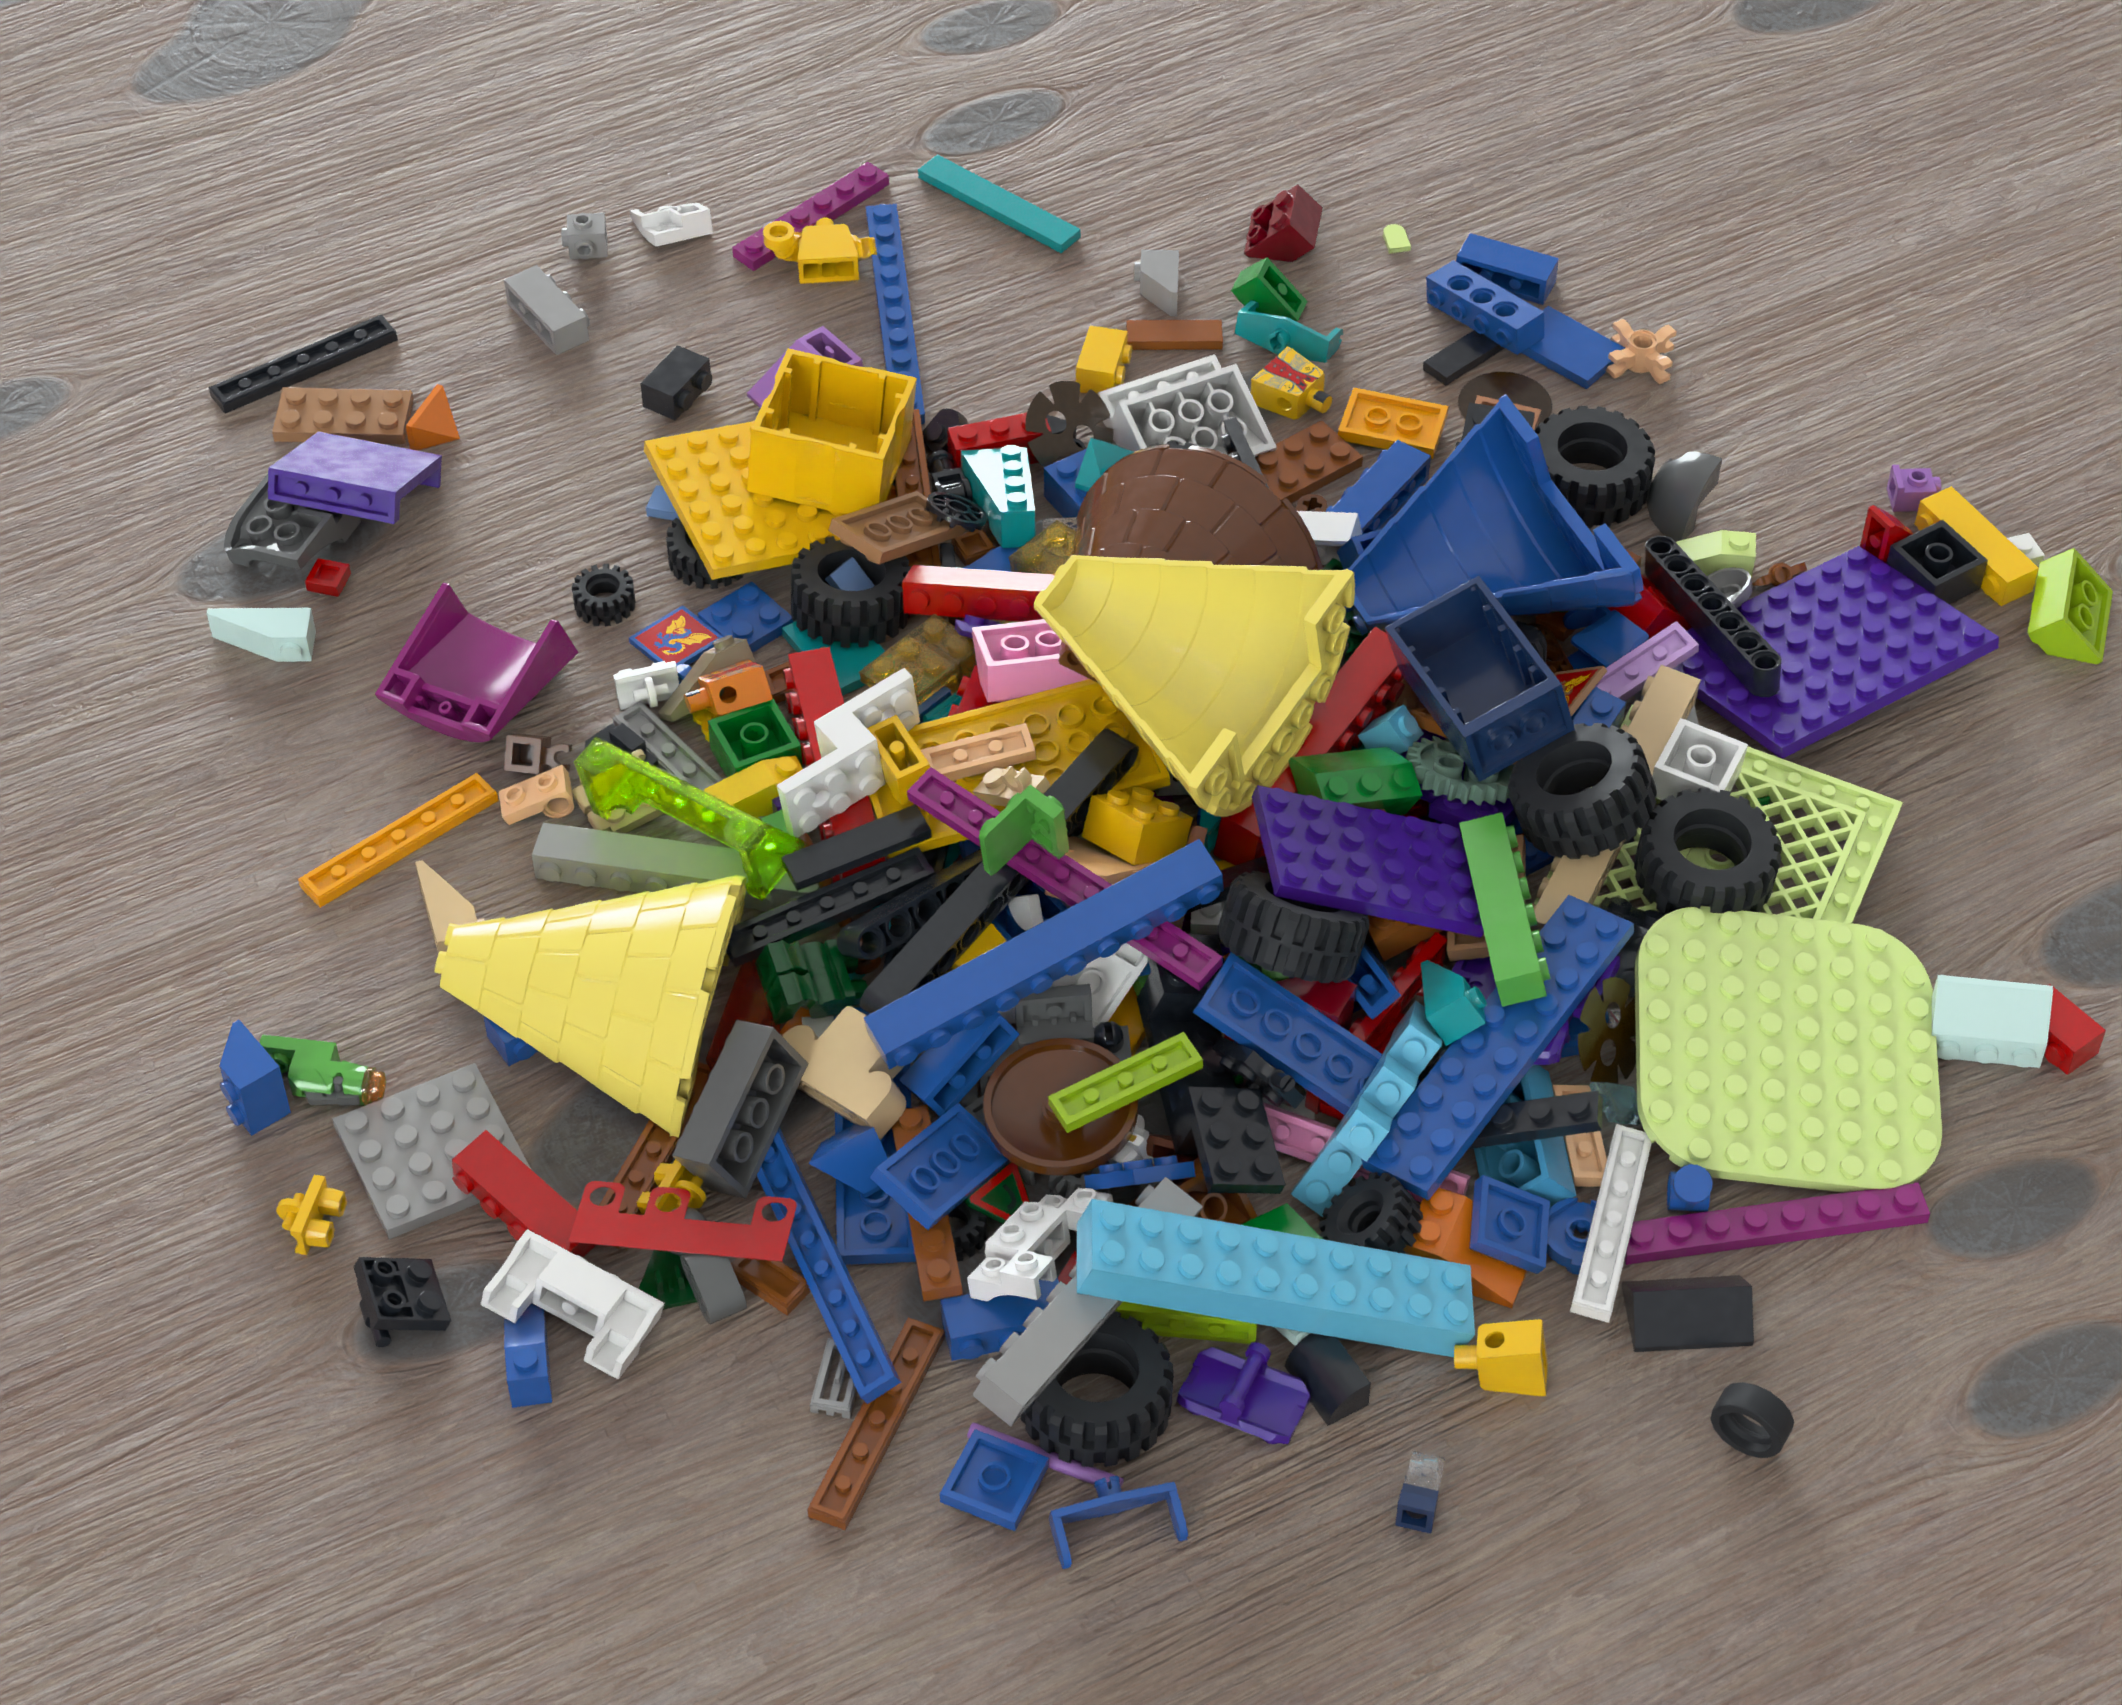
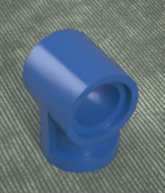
M1693 1164L1683 1166L1677 1172L1670 1171L1667 1183V1209L1708 1212L1713 1183L1710 1173L1705 1168Z

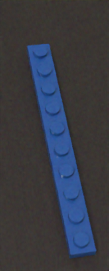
M897 204L866 206L869 237H875L877 255H871L885 368L889 372L917 378L914 409H919L921 424H925V411Z
M779 1127L757 1177L766 1196L791 1198L797 1203L788 1243L859 1396L868 1404L901 1383ZM770 1203L777 1220H782L787 1215V1208L781 1203Z

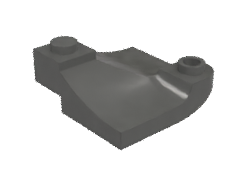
M267 474L233 517L225 535L224 549L229 560L234 564L250 567L255 560L301 570L316 553L334 541L345 543L360 524L361 519L360 517L269 500Z

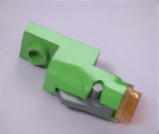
M262 1034L260 1040L262 1047L279 1065L281 1073L288 1072L292 1095L307 1098L310 1105L339 1104V1106H366V1104H371L373 1101L376 1102L383 1099L386 1089L385 1072L377 1071L376 1067L361 1066L348 1061L340 1062L335 1042Z

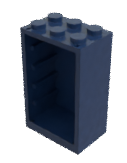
M1480 576L1461 584L1454 590L1430 601L1423 607L1385 627L1400 673L1479 782L1575 730L1562 684Z

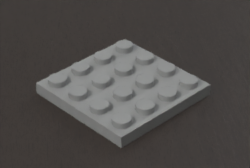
M475 1063L332 1118L334 1128L389 1239L480 1203V1200L471 1192L467 1195L455 1185L452 1179V1159L485 1130L530 1168Z

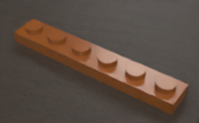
M927 1105L905 1108L901 1117L892 1126L896 1152L931 1125ZM907 1212L923 1302L963 1295L948 1214L927 1230Z

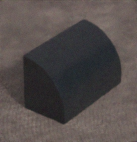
M1310 1333L1295 1346L1285 1362L1286 1370L1290 1375L1303 1380L1311 1395V1404L1327 1426L1369 1405L1371 1383L1337 1337Z

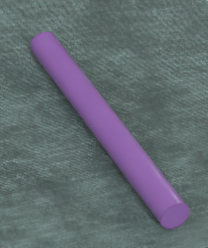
M974 1422L968 1431V1438L976 1429L1049 1457L1048 1468L1090 1484L1102 1478H1106V1482H1109V1476H1116L1095 1467L1081 1466V1462L1072 1460L1071 1464L1058 1459L1059 1454L1055 1452L1048 1454L1036 1445ZM1119 1477L1120 1486H1122L1124 1478Z

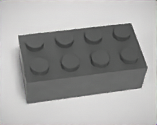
M736 1020L672 1156L691 1174L700 1177L703 1180V1185L709 1190L746 1199L809 1063L773 1027Z

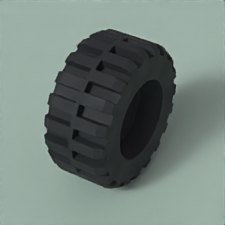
M1578 406L1576 410H1571L1570 408L1563 409L1558 415L1552 414L1547 417L1534 430L1539 436L1551 480L1586 526L1591 529L1593 525L1601 526L1604 523L1608 527L1612 525V522L1619 524L1629 519V515L1633 516L1642 509V505L1647 502L1655 464L1654 444L1651 442L1646 431L1643 428L1639 429L1640 425L1632 418H1624L1623 413L1616 410L1609 412L1606 411L1605 407L1599 406L1596 409H1588V406ZM1572 464H1595L1606 468V470H1585Z
M1585 723L1575 724V730L1529 754L1514 765L1508 782L1509 797L1524 836L1538 850L1544 853L1548 852L1549 855L1562 858L1563 855L1570 859H1580L1581 855H1588L1589 857L1598 856L1603 850L1609 849L1612 851L1620 847L1619 843L1625 839L1627 841L1631 840L1636 836L1637 829L1643 828L1648 822L1649 814H1652L1657 795L1656 785L1637 739L1613 725L1608 728L1603 723H1593V726H1587ZM1591 787L1590 789L1585 790V791H1583V792H1580V793H1577V794H1573V793H1575V792H1577V791H1579V790H1582V789Z
M1699 788L1697 792H1691V789L1678 792L1676 798L1671 795L1660 801V805L1654 807L1652 814H1649L1648 822L1642 828L1634 859L1637 884L1641 889L1644 888L1642 894L1650 904L1655 902L1657 904V911L1664 915L1687 907L1700 909L1701 906L1710 907V913L1737 912L1741 910L1760 912L1771 896L1782 858L1780 855L1782 850L1781 840L1776 836L1777 830L1771 820L1765 821L1767 815L1758 806L1756 808L1751 807V802L1744 797L1735 798L1730 796L1731 792L1720 790L1717 793L1711 792L1710 788ZM1696 847L1712 849L1725 855L1735 866L1722 870L1703 868L1687 860L1679 851Z
M1252 871L1251 873L1244 872L1232 881L1217 931L1222 944L1226 948H1230V952L1236 956L1243 957L1247 962L1262 966L1263 969L1271 972L1276 971L1291 978H1301L1304 981L1312 982L1314 980L1320 983H1330L1333 981L1334 983H1339L1347 980L1355 973L1370 923L1366 914L1277 897L1274 895L1270 873Z
M1114 1311L1020 1416L1021 1421L1025 1423L1026 1432L1034 1441L1039 1439V1447L1048 1454L1056 1452L1059 1454L1058 1459L1070 1464L1072 1460L1082 1462L1081 1466L1094 1467V1463H1104L1105 1467L1118 1465V1460L1123 1458L1128 1462L1139 1457L1141 1448L1147 1451L1157 1443V1436L1159 1437L1164 1433L1168 1426V1417L1171 1416L1174 1371L1173 1364L1170 1362V1353L1166 1345L1162 1342L1159 1343V1336L1152 1329L1147 1327L1144 1330L1142 1322L1131 1316L1128 1319L1122 1318L1120 1312ZM1103 1374L1121 1381L1130 1390L1113 1400L1091 1402L1072 1396L1061 1386L1070 1379L1080 1375Z

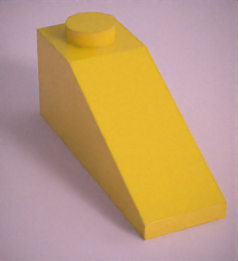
M796 756L761 760L691 795L690 802L702 825L768 816L773 813L772 799L779 797L777 785L800 772L803 768Z

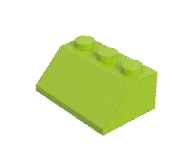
M2075 548L2039 562L2028 634L2032 642L2038 644L2047 655L2097 665L2103 662L2113 590Z

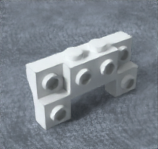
M1077 1188L1069 1198L1046 1194L1039 1203L1024 1202L985 1243V1260L967 1277L970 1298L989 1301L1001 1295H1014L1038 1300L1041 1297L1039 1279L1053 1282L1057 1278L1054 1260L1071 1243L1069 1230L1077 1231V1222L1091 1199L1113 1202L1112 1194L1097 1192L1090 1188Z
M528 1229L517 1241L503 1266L484 1288L481 1301L482 1306L513 1323H516L528 1306L533 1303L592 1335L594 1338L587 1346L584 1361L618 1380L638 1355L641 1343L661 1318L664 1303L624 1282L618 1276L587 1262L583 1257L574 1255Z

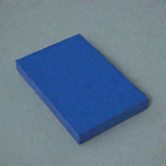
M1547 306L1543 310L1545 338L1521 353L1587 389L1606 373L1608 366L1614 364L1608 358L1609 353L1615 350H1623L1625 347Z

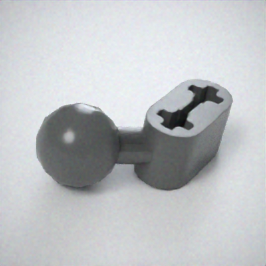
M687 1207L684 1219L706 1221L704 1215L699 1211ZM671 1252L680 1256L686 1277L708 1324H713L747 1309L745 1296L728 1257Z

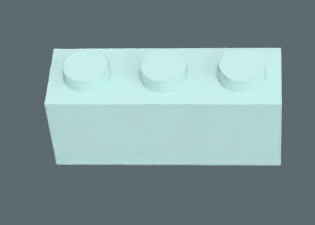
M1938 975L1932 994V1036H1936L1937 1058L1975 1061L1983 1064L2015 1065L2024 1068H2040L2048 1041L2053 986Z

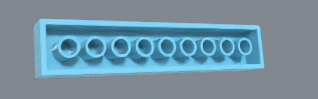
M1091 1199L1077 1222L1078 1294L1454 1357L1455 1345H1467L1475 1336L1470 1265Z

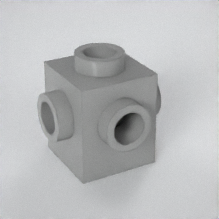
M605 213L567 215V228H561L562 246L569 248L570 259L608 257Z

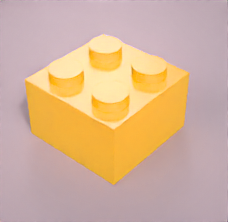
M1134 787L1132 791L1125 792L1110 790L1108 794L1091 796L1082 837L1133 866L1153 863L1186 846L1193 817L1180 811V807L1177 804L1161 801L1154 797V792L1146 788Z

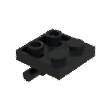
M358 1258L353 1268L362 1298L359 1305L365 1325L371 1328L377 1347H386L391 1343L389 1330L446 1331L451 1318L432 1259Z

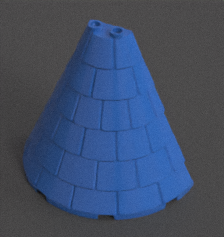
M1504 395L1499 398V402L1481 424H1476L1427 484L1417 489L1397 515L1389 520L1364 552L1348 568L1354 572L1355 598L1354 605L1351 608L1345 607L1346 613L1353 611L1355 616L1352 617V620L1359 633L1363 636L1372 631L1374 627L1385 630L1386 626L1399 618L1414 612L1430 601L1445 595L1477 576H1480L1509 616L1591 610L1598 607L1633 606L1642 600L1639 592L1643 591L1644 587L1639 566L1606 523L1595 528L1593 535L1553 483L1539 436L1509 397Z

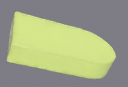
M1390 224L1384 228L1383 238L1389 253L1411 251L1410 242L1402 226Z

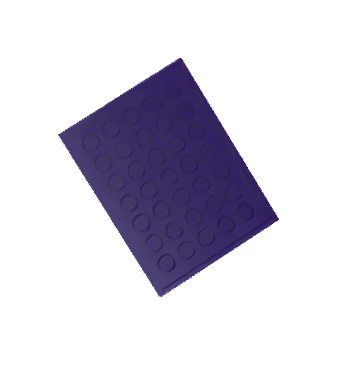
M1857 546L1745 601L1737 608L1782 659L1780 690L1777 694L1771 697L1753 695L1693 628H1690L1687 632L1699 644V651L1673 669L1701 679L1696 698L1776 756L1783 759L1998 649L1999 637L1862 547Z

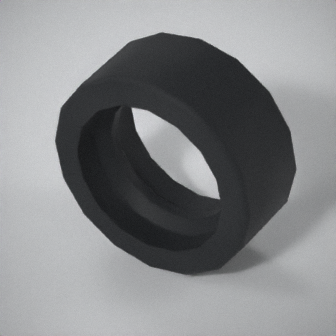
M1745 1382L1732 1383L1726 1387L1712 1409L1710 1417L1714 1430L1723 1441L1732 1448L1757 1458H1771L1780 1453L1794 1425L1792 1413L1781 1399L1758 1385ZM1745 1416L1754 1419L1760 1425L1748 1420Z

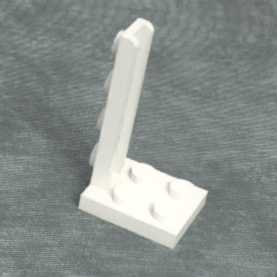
M1062 901V903H1063L1067 908H1070V907H1071V906H1069L1068 904H1066L1065 902ZM1125 943L1113 955L1093 960L1078 974L1072 976L1065 975L1054 981L1051 987L1090 984L1093 1028H1095L1100 1022L1109 1021L1148 963V957Z

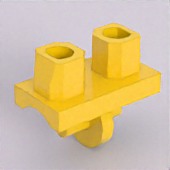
M676 1159L673 1163L659 1164L654 1172V1181L658 1187L686 1189L691 1194L688 1207L700 1208L706 1201V1194L700 1188L703 1184V1180L700 1177L691 1174ZM648 1191L642 1192L637 1201V1207L642 1215L645 1214L651 1192ZM673 1193L663 1194L656 1200V1207L664 1212H671L681 1204L680 1197Z
M314 1174L305 1195L295 1193L293 1199L285 1198L278 1203L276 1212L284 1220L282 1228L290 1231L291 1235L298 1242L295 1247L297 1254L307 1255L311 1246L330 1247L334 1237L333 1222L322 1220L324 1214L336 1217L343 1216L347 1200L345 1192L327 1186L325 1176Z

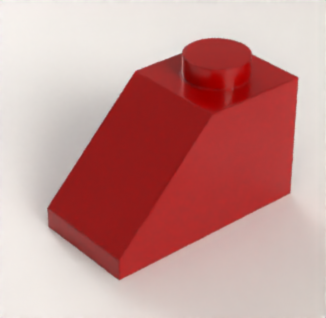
M1872 505L1868 507L1860 547L1887 563L1890 546L1913 533L1895 516Z
M2053 987L2048 1041L2044 1056L2048 1062L2057 1066L2066 1075H2069L2099 1053L2106 1030Z

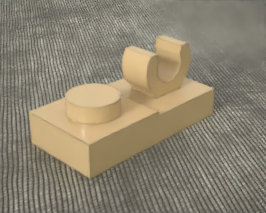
M1008 766L1007 769L994 767L985 774L981 783L973 790V793L987 804L1006 807L1009 800L1015 794H1021L1030 784L1043 794L1051 785L1045 776L1030 774L1026 768L1017 771L1013 766Z

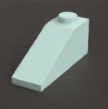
M311 608L207 609L211 634L215 639L276 662L312 660L316 629Z

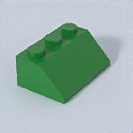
M1388 747L1291 757L1288 760L1298 794L1313 795L1320 799L1339 803L1346 802L1353 806L1367 809H1384L1386 813L1405 815L1423 796L1412 762Z

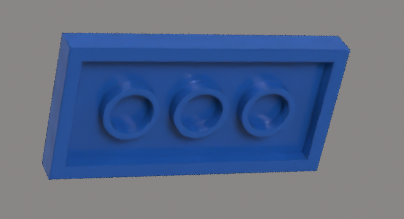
M957 1103L876 1167L870 1179L903 1207L915 1220L929 1230L1006 1166L1010 1160L993 1144L986 1127Z

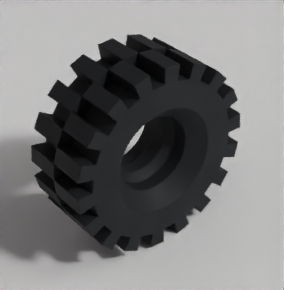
M675 518L672 521V527H668L667 552L670 570H674V576L678 580L683 577V583L688 586L692 582H696V588L703 589L704 584H710L711 589H717L718 583L723 582L726 587L732 584V578L738 581L743 577V574L712 580L681 520Z
M1377 1172L1369 1173L1368 1180L1360 1176L1355 1179L1356 1184L1352 1187L1346 1184L1342 1188L1344 1193L1340 1197L1335 1194L1330 1200L1333 1206L1324 1209L1322 1215L1326 1220L1319 1222V1229L1322 1231L1319 1236L1323 1240L1406 1254L1403 1249L1407 1245L1413 1246L1416 1239L1412 1235L1413 1233H1420L1422 1225L1418 1222L1423 1219V1213L1419 1210L1421 1208L1419 1203L1394 1176L1391 1177L1388 1173L1384 1172L1381 1176Z

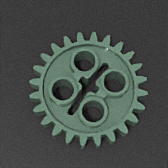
M1433 736L1432 741L1422 738L1421 743L1413 742V746L1408 747L1406 759L1412 762L1418 783L1422 784V790L1432 789L1435 796L1447 795L1449 801L1459 798L1463 804H1466L1468 800H1473L1477 805H1481L1482 801L1495 805L1496 800L1505 803L1507 798H1510L1508 782L1515 764H1511L1481 782L1477 780L1466 765L1462 780L1461 774L1464 760L1449 739L1442 740Z

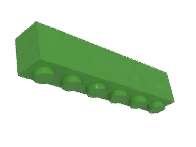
M1503 812L1461 822L1459 825L1501 1005L1504 1007L1546 997L1544 981L1551 978L1546 958H1538L1537 953L1544 952L1539 930L1531 931V927L1538 924L1533 904L1525 905L1524 900L1531 899L1526 877H1518V874L1524 873L1525 870L1520 851L1512 852V848L1519 847L1514 825L1506 827Z

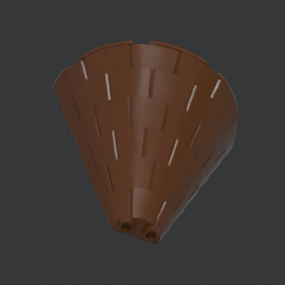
M1170 444L1141 449L1123 457L1110 466L1089 489L1076 518L1077 531L1074 537L1073 555L1212 561L1213 565L1305 566L1307 570L1322 569V563L1313 538L1287 498L1281 501L1266 486L1268 480L1250 466L1229 455L1200 446L1192 445L1187 449L1170 448ZM1061 641L1059 664L1097 682L1086 671L1068 645Z

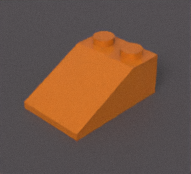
M1438 1187L1429 1201L1423 1198L1420 1204L1421 1208L1419 1209L1423 1213V1219L1418 1221L1422 1225L1420 1233H1413L1412 1236L1416 1239L1413 1246L1407 1245L1403 1250L1408 1255L1470 1265L1472 1295L1512 1309L1527 1270L1469 1249L1473 1201L1466 1196Z

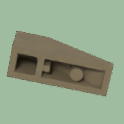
M728 635L714 641V647L701 655L658 712L660 720L675 721L690 713L685 703L684 694L700 689L698 683L700 676L747 659L756 663L747 639L733 638L732 635ZM724 688L720 691V696H722Z

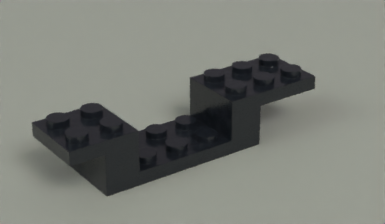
M1189 934L1223 957L1218 935ZM1148 957L1151 973L1136 998L1148 1047L1151 1048L1184 1032L1203 1059L1202 1069L1159 1089L1175 1153L1199 1155L1208 1193L1281 1194L1286 1184L1260 1089L1236 1088L1233 1075L1219 1064L1222 1057L1212 1049L1222 1036L1221 1031L1193 1013L1217 972L1199 991Z

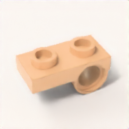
M563 765L499 791L502 818L508 825L543 812L550 818H563L574 810L569 772Z

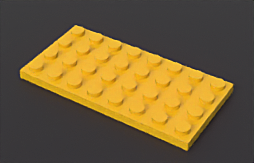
M1091 679L921 723L908 731L919 749L922 750L1026 723L1036 751V759L1012 766L1017 771L1026 768L1030 774L1045 776L1049 784L1052 785L1103 729L1108 728L1139 747V754L1135 763L1112 790L1125 792L1132 791L1134 787L1154 790L1171 785L1167 767L1160 757L1142 739L1100 684ZM987 772L953 780V782L975 795L973 790L981 783ZM886 782L874 794L869 795L876 819L914 805L913 802H908L901 806ZM989 804L999 812L1006 808L1005 806ZM917 806L931 829L932 838L889 854L888 857L890 859L915 847H919L924 852L968 839Z

